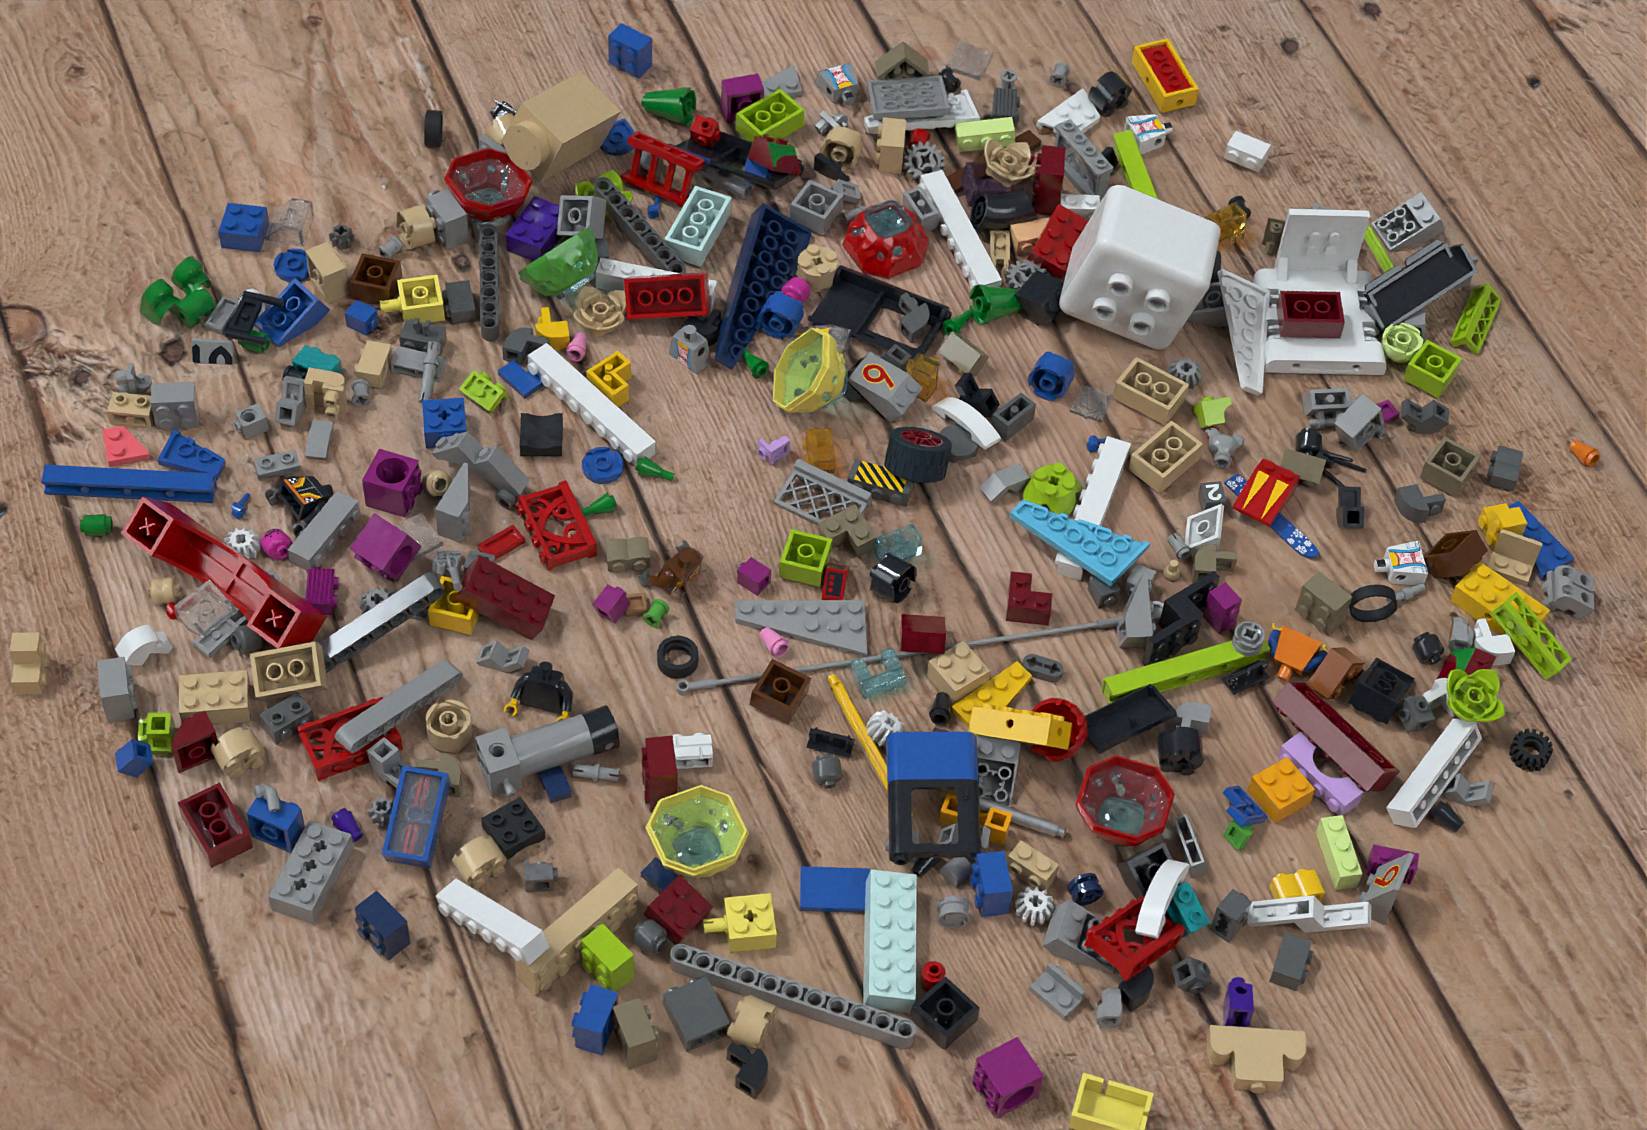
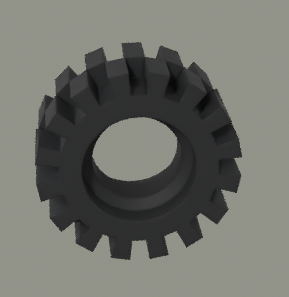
M1525 729L1524 732L1521 730L1518 735H1515L1510 746L1509 756H1512V762L1516 761L1515 765L1517 767L1522 765V770L1524 771L1526 768H1529V772H1533L1534 769L1540 771L1541 767L1544 768L1553 752V748H1551L1553 744L1548 742L1550 738L1548 736L1542 737L1544 733L1541 731L1537 734L1536 729H1533L1532 732L1529 729ZM1523 746H1532L1537 749L1539 754H1529L1523 749Z

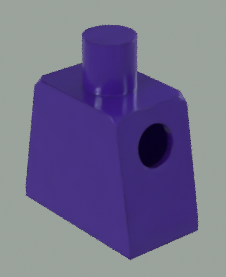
M1235 977L1228 983L1224 998L1223 1026L1249 1028L1254 1012L1253 986L1245 983L1243 978ZM1235 1011H1240L1241 1014L1235 1016Z

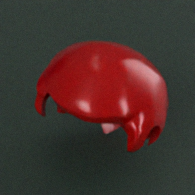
M1061 698L1043 700L1032 709V711L1037 713L1042 712L1063 716L1064 721L1072 723L1068 750L1035 744L1032 745L1031 750L1053 762H1059L1074 756L1084 744L1088 732L1087 720L1081 709L1076 704Z

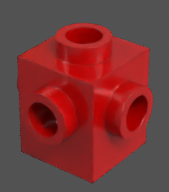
M697 115L690 128L691 141L697 142L701 146L713 147L715 141L718 142L721 136L719 122L710 117L705 118Z

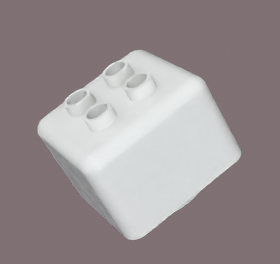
M1122 185L1110 187L1072 248L1059 301L1061 310L1072 317L1156 350L1167 348L1210 287L1221 233L1220 227L1210 220Z

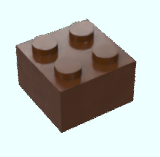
M362 253L349 282L351 298L380 304L381 300L394 299L398 289L397 280L402 279L401 261Z
M1477 530L1446 533L1423 557L1434 578L1444 577L1447 579L1452 576L1463 577L1467 575L1470 569L1482 560V556L1488 549Z
M772 659L753 689L749 705L789 725L809 691L811 678Z

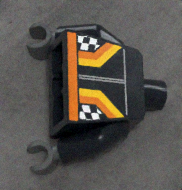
M290 476L282 479V482L276 486V490L267 489L265 492V497L271 506L276 505L280 497L299 521H304L293 526L294 535L302 530L298 537L328 502V498L333 496L332 486L330 484L322 486L313 476Z

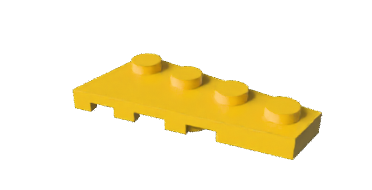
M1016 661L954 704L951 712L969 729L973 707L981 708L982 704L1009 707L1011 701L1016 699L1031 681L1032 675Z

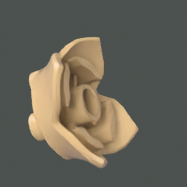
M987 140L984 149L987 162L986 173L1001 182L1003 186L1011 187L1013 184L1021 182L1022 179L1035 174L1036 169L1033 166H1029L1031 150L1028 142H1016L1010 144L1007 148H1003L999 142Z
M581 287L577 295L578 310L573 313L574 319L579 324L593 332L595 336L600 337L614 331L624 322V313L626 311L625 291L614 290L610 291L607 295H603L594 287Z

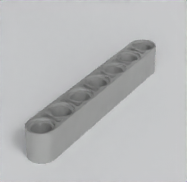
M443 659L344 724L336 732L335 739L351 754L357 752L454 687L461 680L463 673L448 659Z

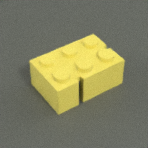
M1083 1073L1068 1128L1074 1130H1145L1154 1093L1109 1080L1105 1095L1100 1094L1104 1078Z

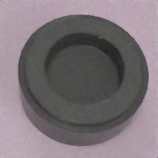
M503 489L499 490L495 496L496 501L507 509H513L517 503L515 496Z

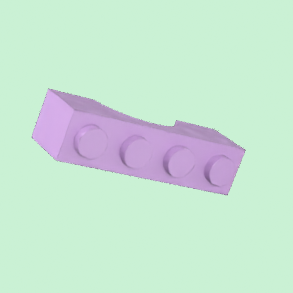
M1299 732L1281 746L1278 758L1282 760L1288 757L1314 787V795L1321 798L1332 812H1335L1338 816H1344L1360 804L1364 792L1349 777L1331 778L1321 773L1313 762L1316 746Z

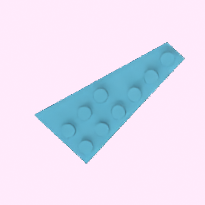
M1022 500L1009 515V518L1110 587L1150 546L1149 542L1143 541L1141 543L1132 540L1131 536L1125 534L1120 536L1112 533L1111 529L1081 519L1078 521L1070 519L1067 514L1060 513L1059 515L1050 512L1046 507L1026 500Z

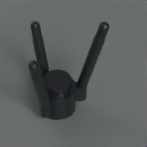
M1321 449L1316 456L1326 460L1323 473L1338 486L1345 485L1326 470L1327 468L1331 469L1335 462L1362 472L1367 471L1363 467L1349 463L1353 462L1352 458L1334 454L1327 450Z

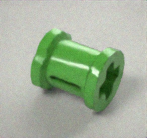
M654 599L651 602L650 610L643 615L644 622L651 627H659L662 617L670 610L669 605L661 599Z

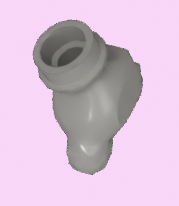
M1215 426L1207 427L1205 434L1209 440L1208 449L1214 455V466L1218 469L1229 468L1232 462L1231 456L1234 455L1238 448L1244 445V438L1239 434L1232 436L1221 434L1218 432L1219 428Z

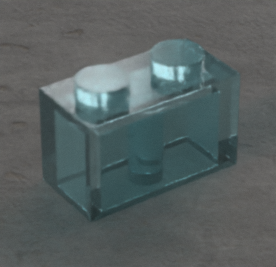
M910 524L875 538L874 554L879 562L883 560L888 552L903 560H907L921 554L923 538L914 524Z

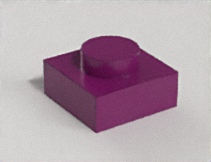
M1389 399L1376 404L1382 409L1385 424L1399 418L1400 413Z

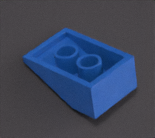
M294 278L277 297L285 300L284 306L269 305L256 320L255 324L264 333H267L268 337L280 347L317 325L330 309L307 287Z

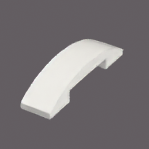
M946 397L931 406L932 410L942 418L950 417L969 431L972 440L985 450L1001 440L994 427L977 410L962 400Z
M1169 859L1162 864L1155 874L1144 898L1137 921L1136 934L1159 938L1166 922V910L1178 884H1183L1190 864Z

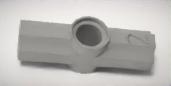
M704 165L702 169L697 171L716 183L718 190L730 191L741 199H747L753 190V185L742 178L732 174L730 177L719 174L718 169Z

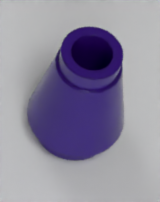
M346 808L338 810L331 817L332 825L337 830L351 834L353 843L363 836L352 812Z

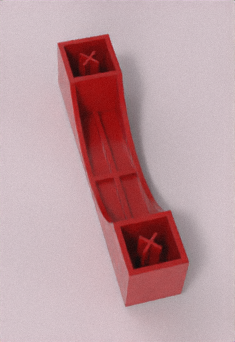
M142 497L121 532L123 536L152 557L179 568L220 593L245 615L248 620L246 626L276 648L311 643L327 618V615L171 503Z

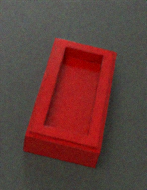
M511 525L478 544V550L481 553L495 555L496 560L526 543L525 537L514 525Z

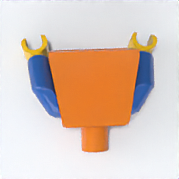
M1272 623L1268 645L1270 647L1269 653L1274 658L1273 663L1280 666L1276 677L1288 682L1292 672L1302 676L1304 672H1311L1316 669L1329 653L1325 649L1327 644H1323L1321 648L1322 642L1284 625L1278 629L1275 627V623Z

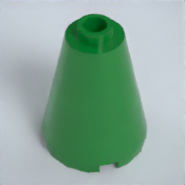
M691 87L647 92L642 97L641 105L646 112L688 126L694 119V116H691L692 110H696V94L694 90H691Z
M982 284L975 285L969 295V299H972L973 306H970V311L975 322L987 324L1022 310V305L1014 296L1018 289Z

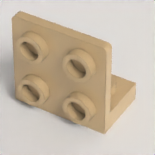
M1502 529L1488 567L1508 581L1527 586L1542 543Z

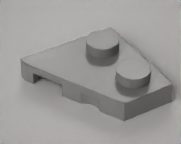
M790 66L762 82L764 97L780 88L791 98L802 96L803 91L794 66Z

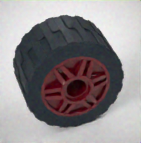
M907 426L898 427L890 433L884 466L893 475L915 482L935 483L943 480L946 476L952 444L947 437L932 430Z

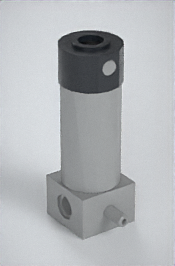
M607 705L510 737L506 727L475 737L477 760L492 797L504 793L508 797L515 796V790L522 788V777L620 747L618 728Z

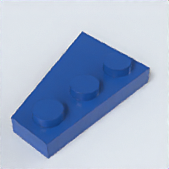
M175 428L157 459L158 464L184 472L215 473L216 480L219 479L226 465L224 458L206 447L202 448L197 445L195 440L190 437H184Z

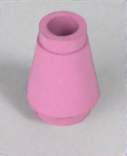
M576 333L566 348L567 357L571 361L579 362L586 356L587 337L583 333Z
M769 627L762 629L760 637L770 654L776 657L784 656L789 650L788 640Z

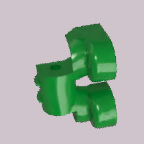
M189 256L180 262L174 269L171 281L186 294L184 298L179 299L174 296L173 288L164 279H158L145 290L141 298L140 312L152 324L161 325L164 314L170 311L177 315L191 329L201 322L200 318L203 315L208 317L215 309L213 298L201 287L203 285L205 288H210L211 280L204 273L203 265L194 256Z

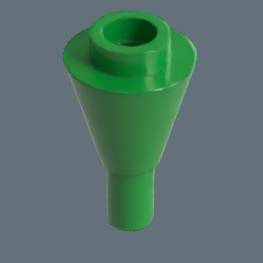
M967 310L962 315L946 320L943 323L945 333L948 336L951 332L960 333L966 321L972 317V312Z
M744 348L745 351L742 357L746 360L754 378L765 376L769 369L768 362L752 355Z
M646 456L644 459L639 458L635 469L639 471L638 476L661 477L672 481L675 475L663 470L662 467Z
M607 492L590 504V506L581 509L584 517L591 514L615 512L614 508L617 507L614 496H609Z

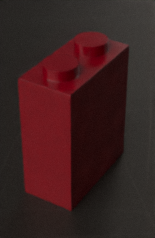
M901 614V652L945 654V617Z

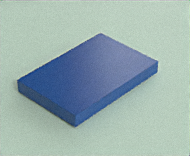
M801 866L800 911L865 913L866 880L870 873V868Z

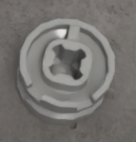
M1251 621L1238 624L1232 639L1233 648L1241 655H1256L1262 649L1265 639L1264 629L1259 624Z
M956 896L944 897V901L939 900L937 902V911L940 913L938 915V923L948 928H957L970 922V914L968 913L969 901L966 898L961 897V899H957Z

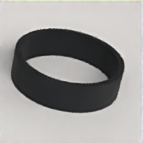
M1367 585L1358 588L1350 594L1352 596L1349 606L1350 615L1358 621H1381L1393 615L1397 610L1396 594L1388 586ZM1379 596L1392 600L1386 606L1376 610H1360L1354 607L1356 603L1369 597Z

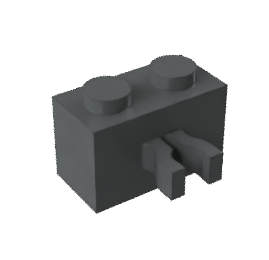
M415 318V320L406 319L399 336L400 347L427 353L428 342L432 341V344L433 342H438L441 344L439 356H441L447 341L446 327L431 324L428 320L424 323L419 322L418 318Z

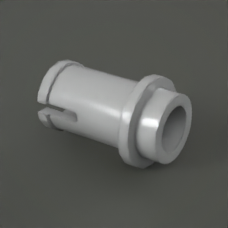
M858 205L856 209L842 213L846 225L856 218L858 213L865 211V205Z
M1174 533L1176 539L1171 534L1167 541L1174 549L1175 556L1181 560L1187 559L1191 555L1190 546L1184 543L1179 533Z

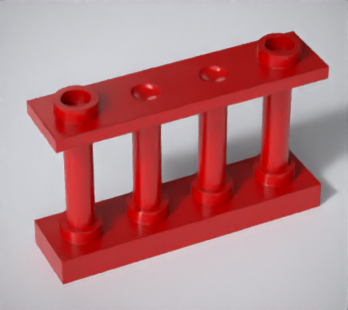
M639 131L630 135L627 144L635 148L631 169L620 175V178L629 185H636L683 207L690 196L688 194L693 173L704 167L705 160ZM643 151L650 153L652 156L647 177L638 173ZM659 158L669 163L664 184L655 181ZM676 165L686 170L681 192L671 188Z

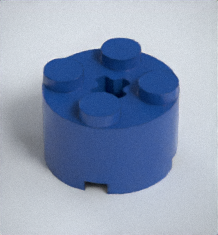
M776 291L766 300L758 315V324L761 323L763 326L762 330L773 338H792L803 319L804 305L801 301L795 300L781 291Z
M1045 352L1037 360L1030 372L1028 384L1029 386L1032 385L1034 388L1033 392L1042 399L1053 401L1056 398H1062L1074 379V364L1071 360L1065 359L1060 355Z

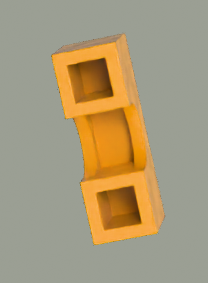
M950 793L946 795L939 818V825L943 827L954 823L958 824L957 795ZM994 807L990 808L989 813H980L981 827L986 826L991 830L989 842L1004 846L1011 826L1012 813Z

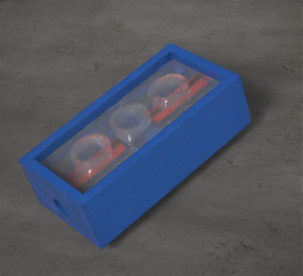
M402 766L382 850V855L386 861L431 869L451 784L448 773Z

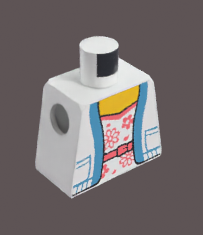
M1155 114L1126 117L1124 131L1132 130L1140 154L1162 147L1166 134L1173 132L1172 124L1170 122L1161 124Z
M1419 541L1390 546L1386 549L1383 559L1374 561L1375 572H1386L1388 581L1391 584L1416 586L1421 583L1424 584L1428 575Z

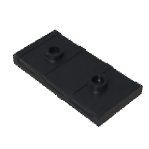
M1148 684L1085 715L1088 731L1086 739L1100 755L1176 717L1177 713L1157 688Z

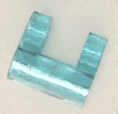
M892 647L880 651L881 660L886 670L884 673L871 677L863 658L850 662L852 673L865 700L907 685L905 673Z

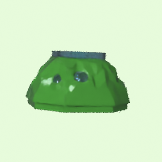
M588 227L519 271V279L544 296H556L558 300L563 299L597 277L594 273L598 263L594 232Z

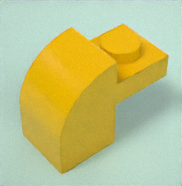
M549 307L541 308V316H537L538 324H535V336L549 339V344L555 351L566 350L570 344L567 321L551 322Z

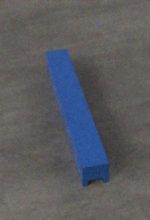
M44 465L41 483L45 485L44 493L46 495L123 499L147 497L161 501L213 503L217 489L215 473Z

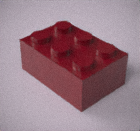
M1042 145L1041 153H1037L1036 164L1039 167H1035L1034 178L1037 180H1033L1032 189L1033 192H1036V194L1032 195V206H1035L1036 214L1051 215L1057 205L1060 204L1066 147Z
M1280 291L1276 310L1280 337H1341L1345 320L1340 292Z
M673 735L645 738V747H641L642 784L645 790L644 800L645 804L650 806V813H653L660 799L678 793V773Z
M220 782L177 802L184 823L211 868L253 848L250 832Z

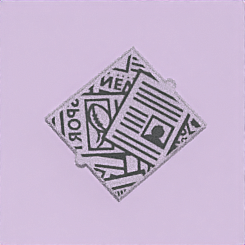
M1081 385L1070 412L1082 416L1084 419L1088 418L1102 423L1113 395L1100 391L1099 388L1094 389Z

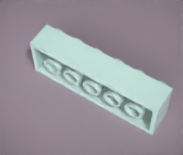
M871 869L866 880L863 1004L881 1010L910 1013L916 1000V875Z

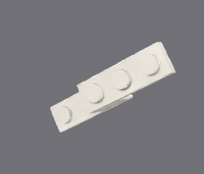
M1314 895L1253 901L1248 913L1247 924L1250 927L1295 923L1304 933L1371 927V904L1369 902L1323 906Z

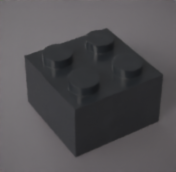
M945 976L912 1006L910 1019L945 1050L977 1022L980 1007Z

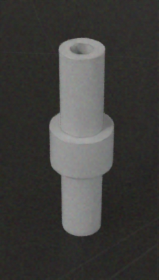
M1421 583L1411 588L1405 587L1400 589L1398 593H1395L1397 602L1401 600L1407 601L1412 599L1414 595L1424 592L1426 589L1425 585ZM1386 598V601L1389 604L1392 600Z

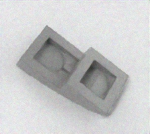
M312 421L305 452L306 458L327 460L334 422Z

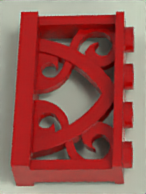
M566 480L559 482L558 486L526 496H518L517 512L520 517H524L525 529L527 533L531 532L532 544L535 549H539V559L542 565L546 564L548 571L553 570L554 567L585 557L590 559L597 556V543ZM542 504L546 507L544 509L541 506H535V509L538 510L536 513L531 512L529 509L530 506ZM561 510L567 511L565 514H559ZM551 515L562 521L571 520V523L565 527L563 536L555 535L544 529ZM570 531H576V532H577V534H575V535H572V534L570 533V537H568V533H569ZM560 546H565V550L562 553L553 555L549 552L551 547L556 548L557 553L561 548ZM569 547H578V548L569 550Z
M383 697L370 699L366 703L348 707L341 712L328 714L324 718L313 722H306L297 727L299 739L317 781L369 763L367 750L383 737L397 747L399 752L403 750L402 738L395 726L389 730V735L385 736L382 734L352 754L342 744L335 743V734L344 724L381 701ZM323 735L321 738H316V741L325 745H314L310 742V739ZM334 749H341V750H344V751L337 753L338 750H334ZM313 751H323V759L317 760Z
M1143 895L1136 900L1132 899L1123 909L1118 908L1111 917L1106 916L1099 925H1093L1086 933L1088 938L1084 946L1086 948L1091 947L1121 972L1119 976L1126 981L1178 946L1186 930L1181 924L1175 925L1166 918L1158 939L1154 938L1155 940H1151L1149 937L1143 936L1146 946L1136 942L1126 943L1123 930H1136L1138 921L1136 916L1140 914L1145 898ZM1108 937L1110 940L1105 941L1103 938Z

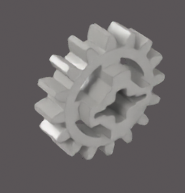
M920 141L917 147L912 144L910 149H907L905 153L907 156L903 158V161L907 163L904 164L903 169H908L906 175L912 174L913 181L918 178L920 183L921 175H924V173L940 171L945 167V164L941 163L945 157L939 156L942 151H936L935 144L930 147L929 142L922 145ZM927 158L925 165L920 167L922 164L921 162H923Z
M1024 259L1023 263L1016 261V266L1011 264L1010 269H1007L1005 283L1008 284V288L1019 290L1035 271L1038 270L1046 274L1047 269H1041L1042 264L1040 263L1034 265L1033 260L1031 263H1027L1026 259Z

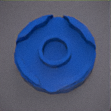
M292 248L288 249L285 253L281 252L274 259L276 276L286 282H291L294 278L299 282L309 278L305 250Z
M596 447L589 450L582 460L583 474L594 483H611L622 475L624 470L623 458L616 450L614 452L608 447Z

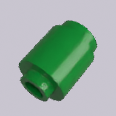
M253 329L250 335L267 338L266 346L238 340V344L242 345V348L259 353L268 350L270 346L268 334Z
M106 514L84 515V519L80 520L81 533L84 532L86 537L107 536L108 533L113 532L112 516H106Z

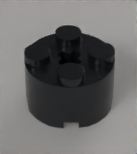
M1109 71L1097 80L1099 84L1096 87L1092 86L1088 93V98L1103 114L1109 117L1114 113L1115 109L1118 107L1124 108L1128 104L1129 100L1127 98L1132 92V88L1116 72Z
M888 552L879 565L873 566L870 571V577H872L870 591L892 603H901L911 591L909 585L911 581L915 582L917 568Z
M1175 727V731L1168 733L1167 729L1158 735V757L1162 772H1181L1182 775L1188 776L1192 775L1194 770L1203 764L1202 736L1199 735L1196 729L1191 727Z

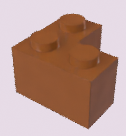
M1345 647L1331 648L1307 684L1327 699L1338 698L1345 689L1343 685L1346 681L1359 678L1364 670L1362 667L1365 662Z

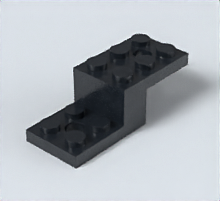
M1215 571L1164 601L1159 626L1162 630L1147 639L1142 660L1144 666L1163 661L1169 655L1177 654L1187 644L1192 645L1196 642L1203 618V613L1200 609L1205 607L1209 591L1218 587L1220 576Z

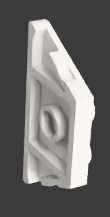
M1081 89L1037 121L1036 127L1042 128V126L1053 128V132L1056 133L1055 125L1071 119L1084 133L1097 124L1101 116L1088 98L1085 90Z

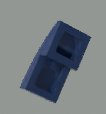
M560 765L537 772L543 789L546 790L550 804L572 797V791Z
M657 857L641 872V877L657 888L659 895L678 877L674 871L665 869Z

